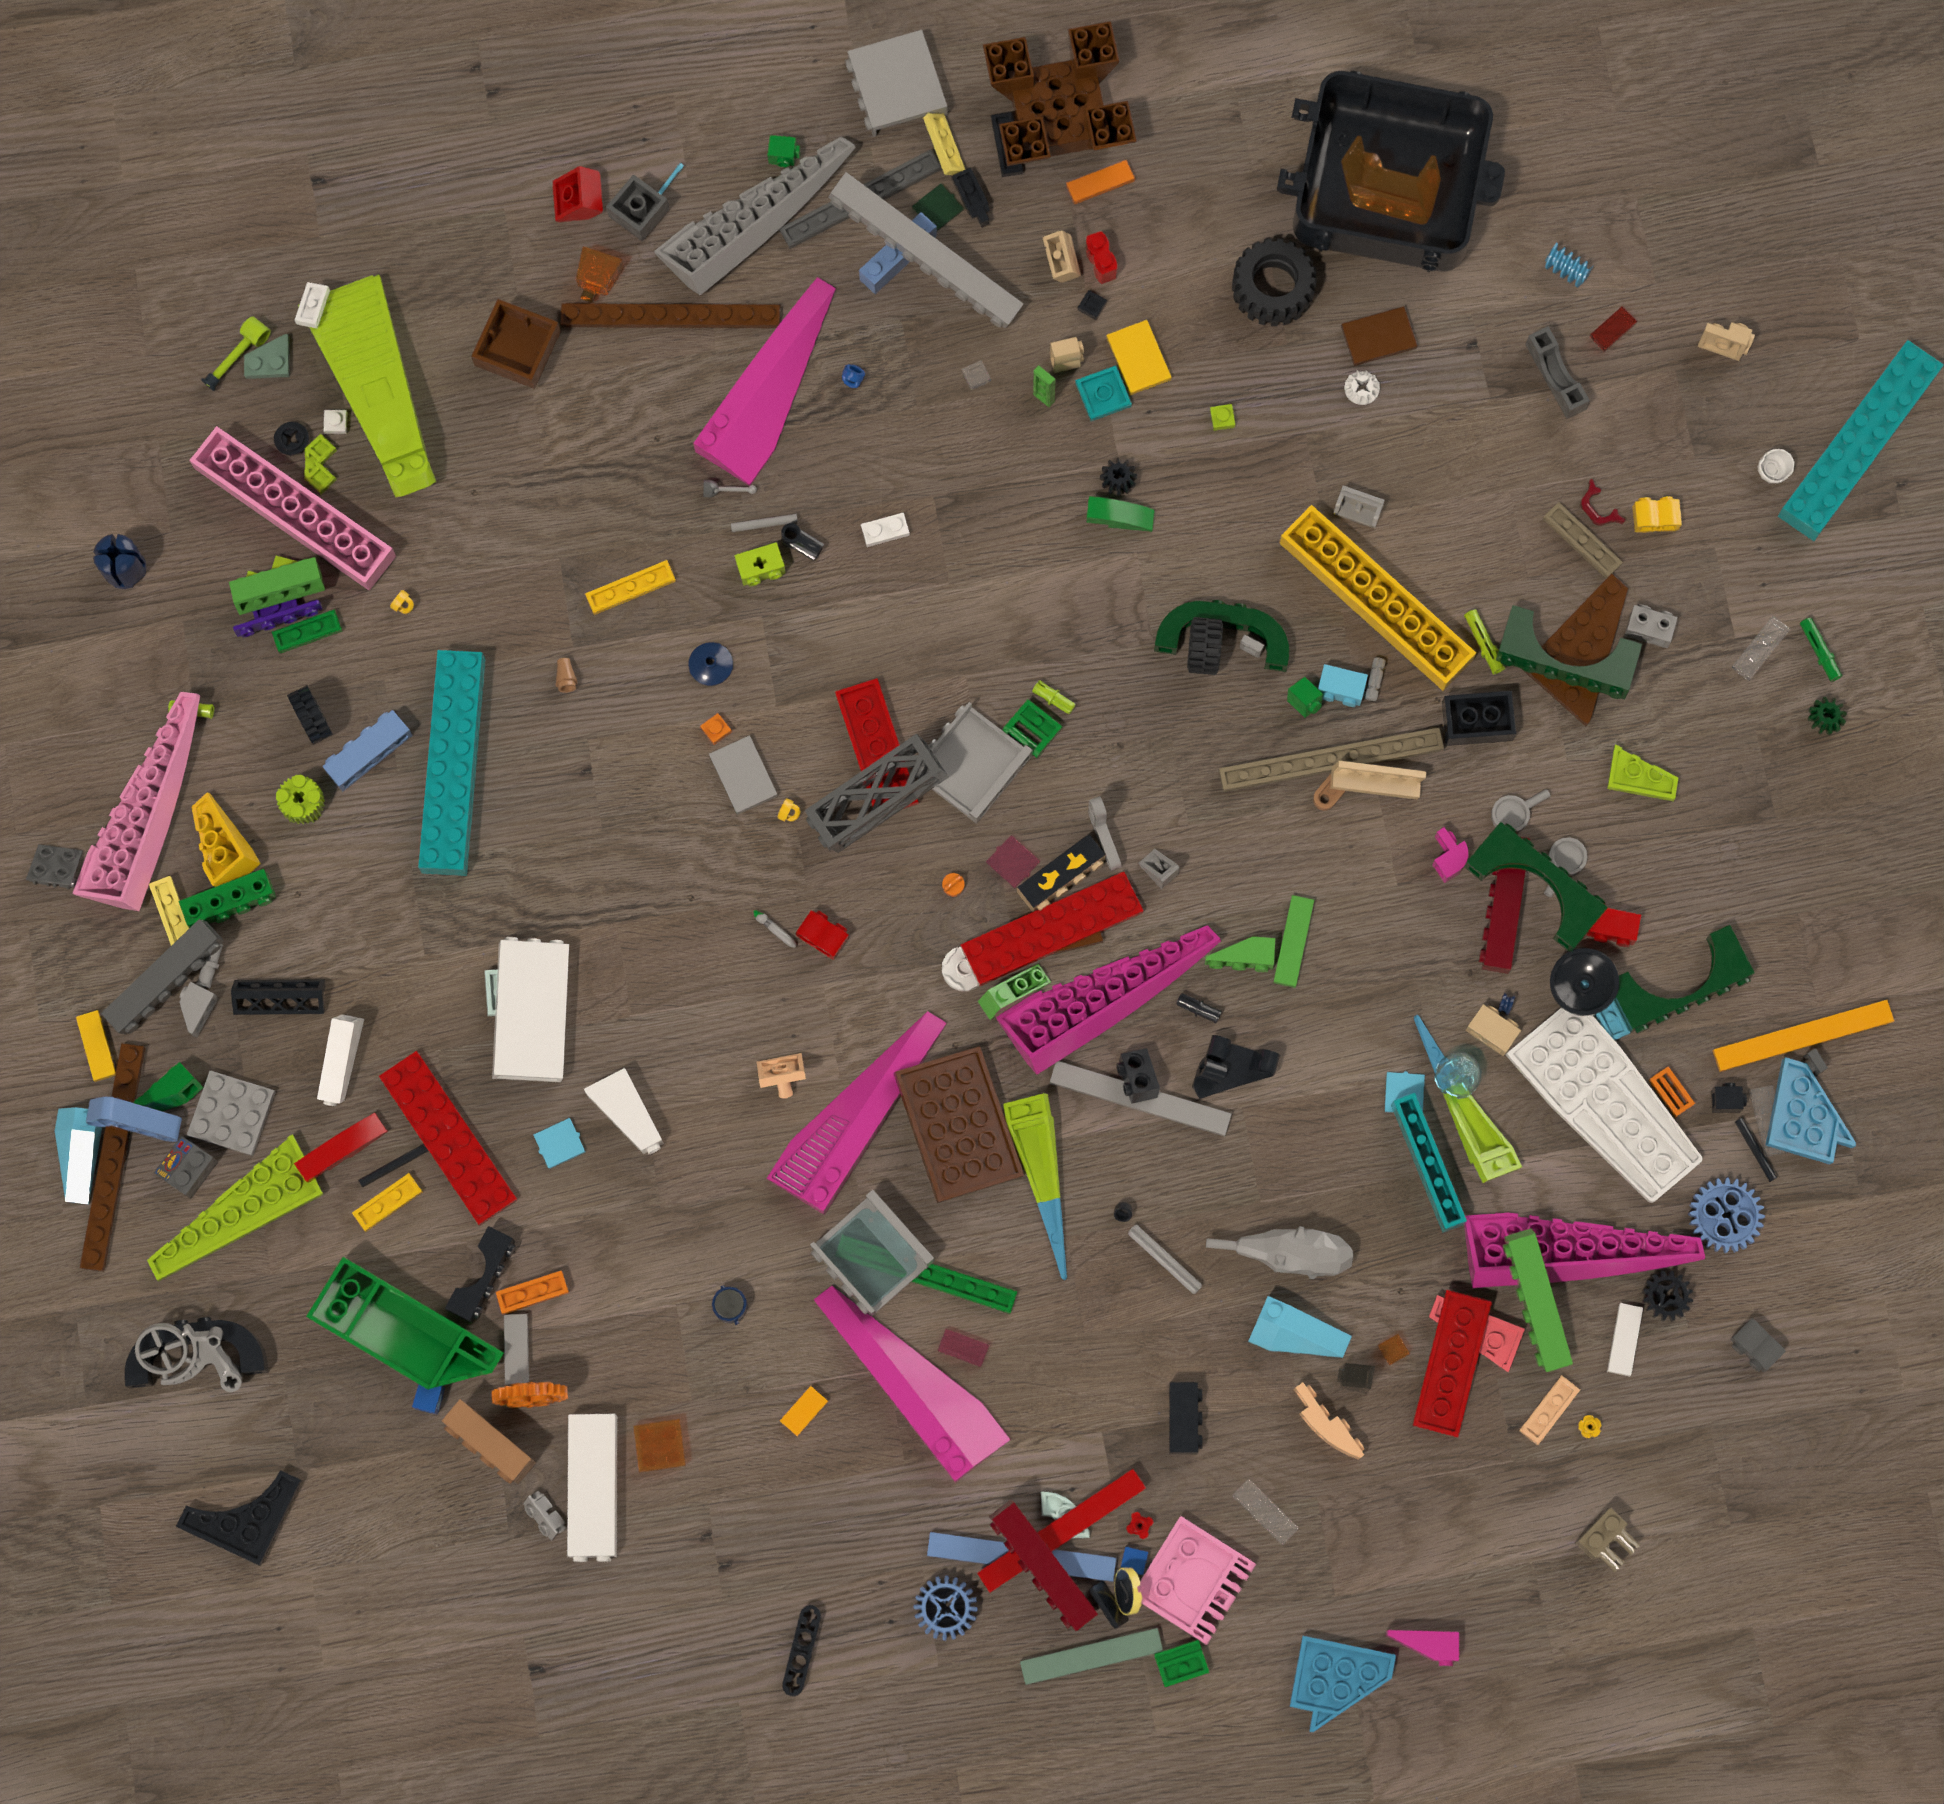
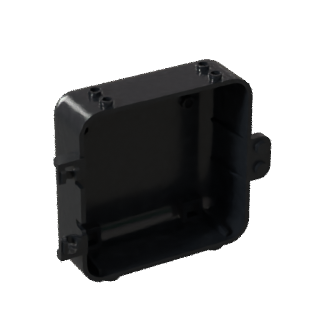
M1336 71L1327 75L1320 85L1317 102L1295 98L1291 118L1303 122L1313 121L1303 173L1298 171L1296 173H1289L1287 169L1281 168L1277 191L1297 197L1293 219V231L1296 238L1304 245L1314 247L1320 252L1330 250L1422 268L1427 270L1428 273L1430 271L1447 272L1458 267L1463 261L1468 247L1476 205H1496L1500 200L1505 177V169L1500 163L1485 160L1493 122V111L1488 102L1481 97L1470 95L1464 91L1453 92L1363 75L1359 71ZM1300 110H1305V111H1308V113H1307V114H1302V113H1300L1299 111H1300ZM1285 181H1293V185L1285 184Z

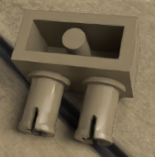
M1611 1507L1606 1509L1575 1542L1591 1559H1598L1600 1557L1613 1572H1616L1625 1561L1609 1548L1611 1541L1614 1542L1616 1540L1629 1555H1632L1636 1551L1635 1549H1638L1641 1545L1625 1531L1627 1523Z

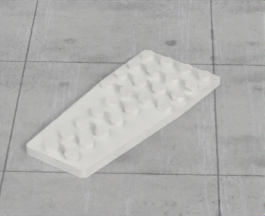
M1560 1008L1506 1054L1509 1060L1550 1107L1648 1202H1655L1702 1162L1700 1153L1621 1047L1593 1016H1577Z

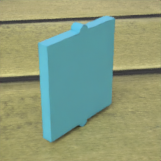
M1407 1071L1404 1073L1387 1072L1385 1112H1393L1391 1104L1394 1100L1413 1093L1416 1094L1423 1111L1425 1075L1408 1074Z
M570 1118L534 1134L540 1148L539 1153L543 1155L549 1169L585 1153L579 1139L580 1133L576 1132Z

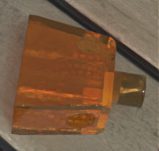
M583 246L576 275L578 287L583 288L581 299L593 302L596 293L607 296L624 269L622 259Z

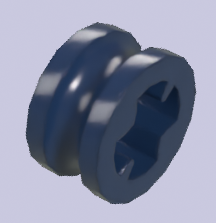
M1504 993L1498 1011H1504L1506 1015H1509L1515 996L1508 997L1507 993Z

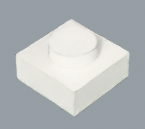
M324 410V433L347 434V411Z

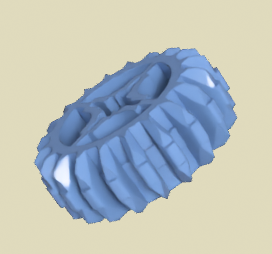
M945 1576V1583H941L940 1578L936 1577L937 1585L933 1586L929 1580L927 1581V1585L930 1587L928 1591L924 1587L920 1588V1591L925 1594L924 1597L916 1595V1600L922 1601L921 1605H914V1609H921V1613L915 1614V1618L923 1617L924 1620L918 1625L919 1627H923L926 1624L929 1626L925 1630L926 1634H929L932 1629L935 1630L933 1638L937 1639L940 1632L943 1633L942 1640H946L947 1633H951V1638L954 1640L956 1639L955 1631L958 1630L961 1636L965 1634L961 1628L963 1625L967 1629L971 1628V1625L967 1623L968 1619L975 1621L976 1617L970 1615V1611L976 1612L977 1607H970V1603L976 1602V1598L968 1599L967 1596L973 1591L972 1589H968L966 1592L963 1591L966 1587L965 1582L961 1583L960 1587L956 1586L958 1578L955 1577L951 1584L949 1583V1576ZM945 1588L955 1590L947 1599H941L933 1594L935 1591ZM960 1595L964 1599L966 1607L963 1617L954 1609V1604ZM954 1598L950 1609L956 1616L946 1613L938 1618L942 1609L936 1600L946 1604V1602H950ZM928 1599L937 1606V1613L931 1621L926 1614ZM945 1617H951L958 1622V1624L949 1628L937 1626Z

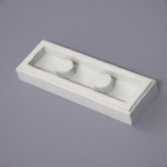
M1623 1303L1619 1304L1607 1372L1631 1376L1643 1311L1642 1307Z

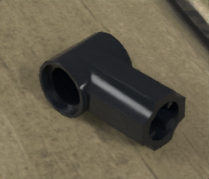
M794 523L785 524L781 530V541L785 547L793 548L812 561L818 558L824 547L823 543L800 530L799 526ZM794 532L797 537L795 539H787L785 534Z

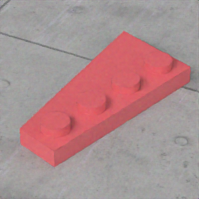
M1438 1295L1429 1315L1437 1323L1444 1297ZM1488 1315L1479 1353L1509 1372L1525 1329Z

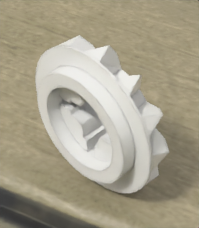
M1357 370L1352 375H1349L1344 387L1348 399L1359 405L1373 402L1380 391L1379 382L1375 375L1368 373L1367 370L1364 372ZM1368 382L1366 386V389L1368 391L1362 389L1361 391L1357 392V389L1359 387L1357 383L1364 384Z

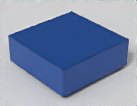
M1125 1547L1121 1568H1133L1138 1575L1143 1576L1148 1552Z

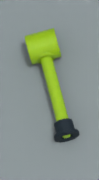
M254 316L248 318L240 328V334L244 336L242 341L212 374L209 373L205 379H201L211 390H216L215 387L220 382L219 379L250 344L260 347L270 337L271 330Z

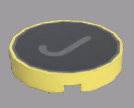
M1120 1568L1115 1576L1116 1602L1119 1610L1124 1615L1138 1613L1142 1602V1594L1138 1592L1137 1586H1140V1580L1133 1568Z

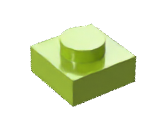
M1232 404L1210 407L1213 431L1235 428Z

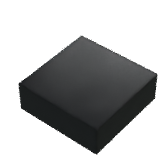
M1088 290L1077 310L1097 320L1106 306L1107 300Z

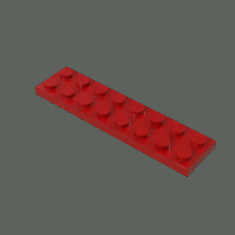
M1123 871L1056 901L1041 911L1036 910L961 944L960 947L980 987L1054 954V952L1093 934L1105 931L1142 914L1144 910Z
M417 1051L379 1075V1078L479 1226L518 1200Z

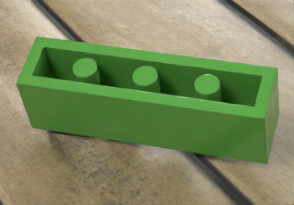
M315 557L303 559L289 565H282L268 571H261L258 574L241 577L229 582L233 602L239 615L325 590L321 570Z

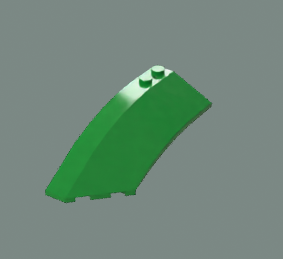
M343 1256L306 1316L427 1390L490 1374L504 1354V1352Z

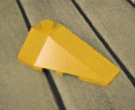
M207 792L191 806L196 831H199L201 841L199 849L203 852L204 862H202L203 870L212 886L216 887L248 875L261 864L251 846L210 793Z

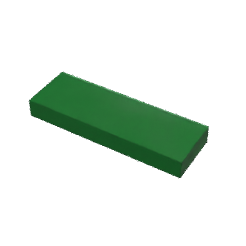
M334 609L272 632L277 650L281 654L343 632Z

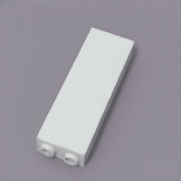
M616 1414L568 1415L567 1556L573 1558V1562H587V1557H597L598 1562L611 1561V1557H617Z

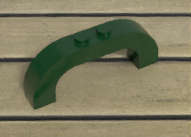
M1220 600L1184 603L1165 616L1157 631L1154 652L1176 655L1179 637L1184 630L1191 626V621L1194 617L1221 619L1223 628L1251 632L1263 641L1266 647L1264 669L1281 672L1287 671L1289 643L1283 628L1270 615L1257 609L1247 608L1244 604L1227 605Z

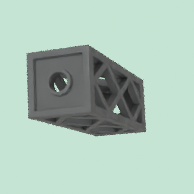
M915 734L806 809L805 812L808 817L805 819L812 829L819 832L818 839L823 847L839 853L949 778L926 741L918 734ZM914 767L905 786L889 787L897 768ZM920 767H924L919 779L914 782ZM888 773L882 788H878L883 776ZM873 783L871 788L865 789L867 786ZM883 799H889L881 805ZM865 800L856 820L841 821L849 801ZM872 800H876L871 812L866 815ZM840 806L834 821H830L834 810Z

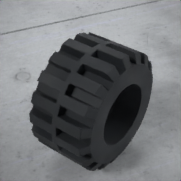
M1194 617L1191 621L1187 662L1189 673L1216 675L1218 673L1223 632L1221 619Z

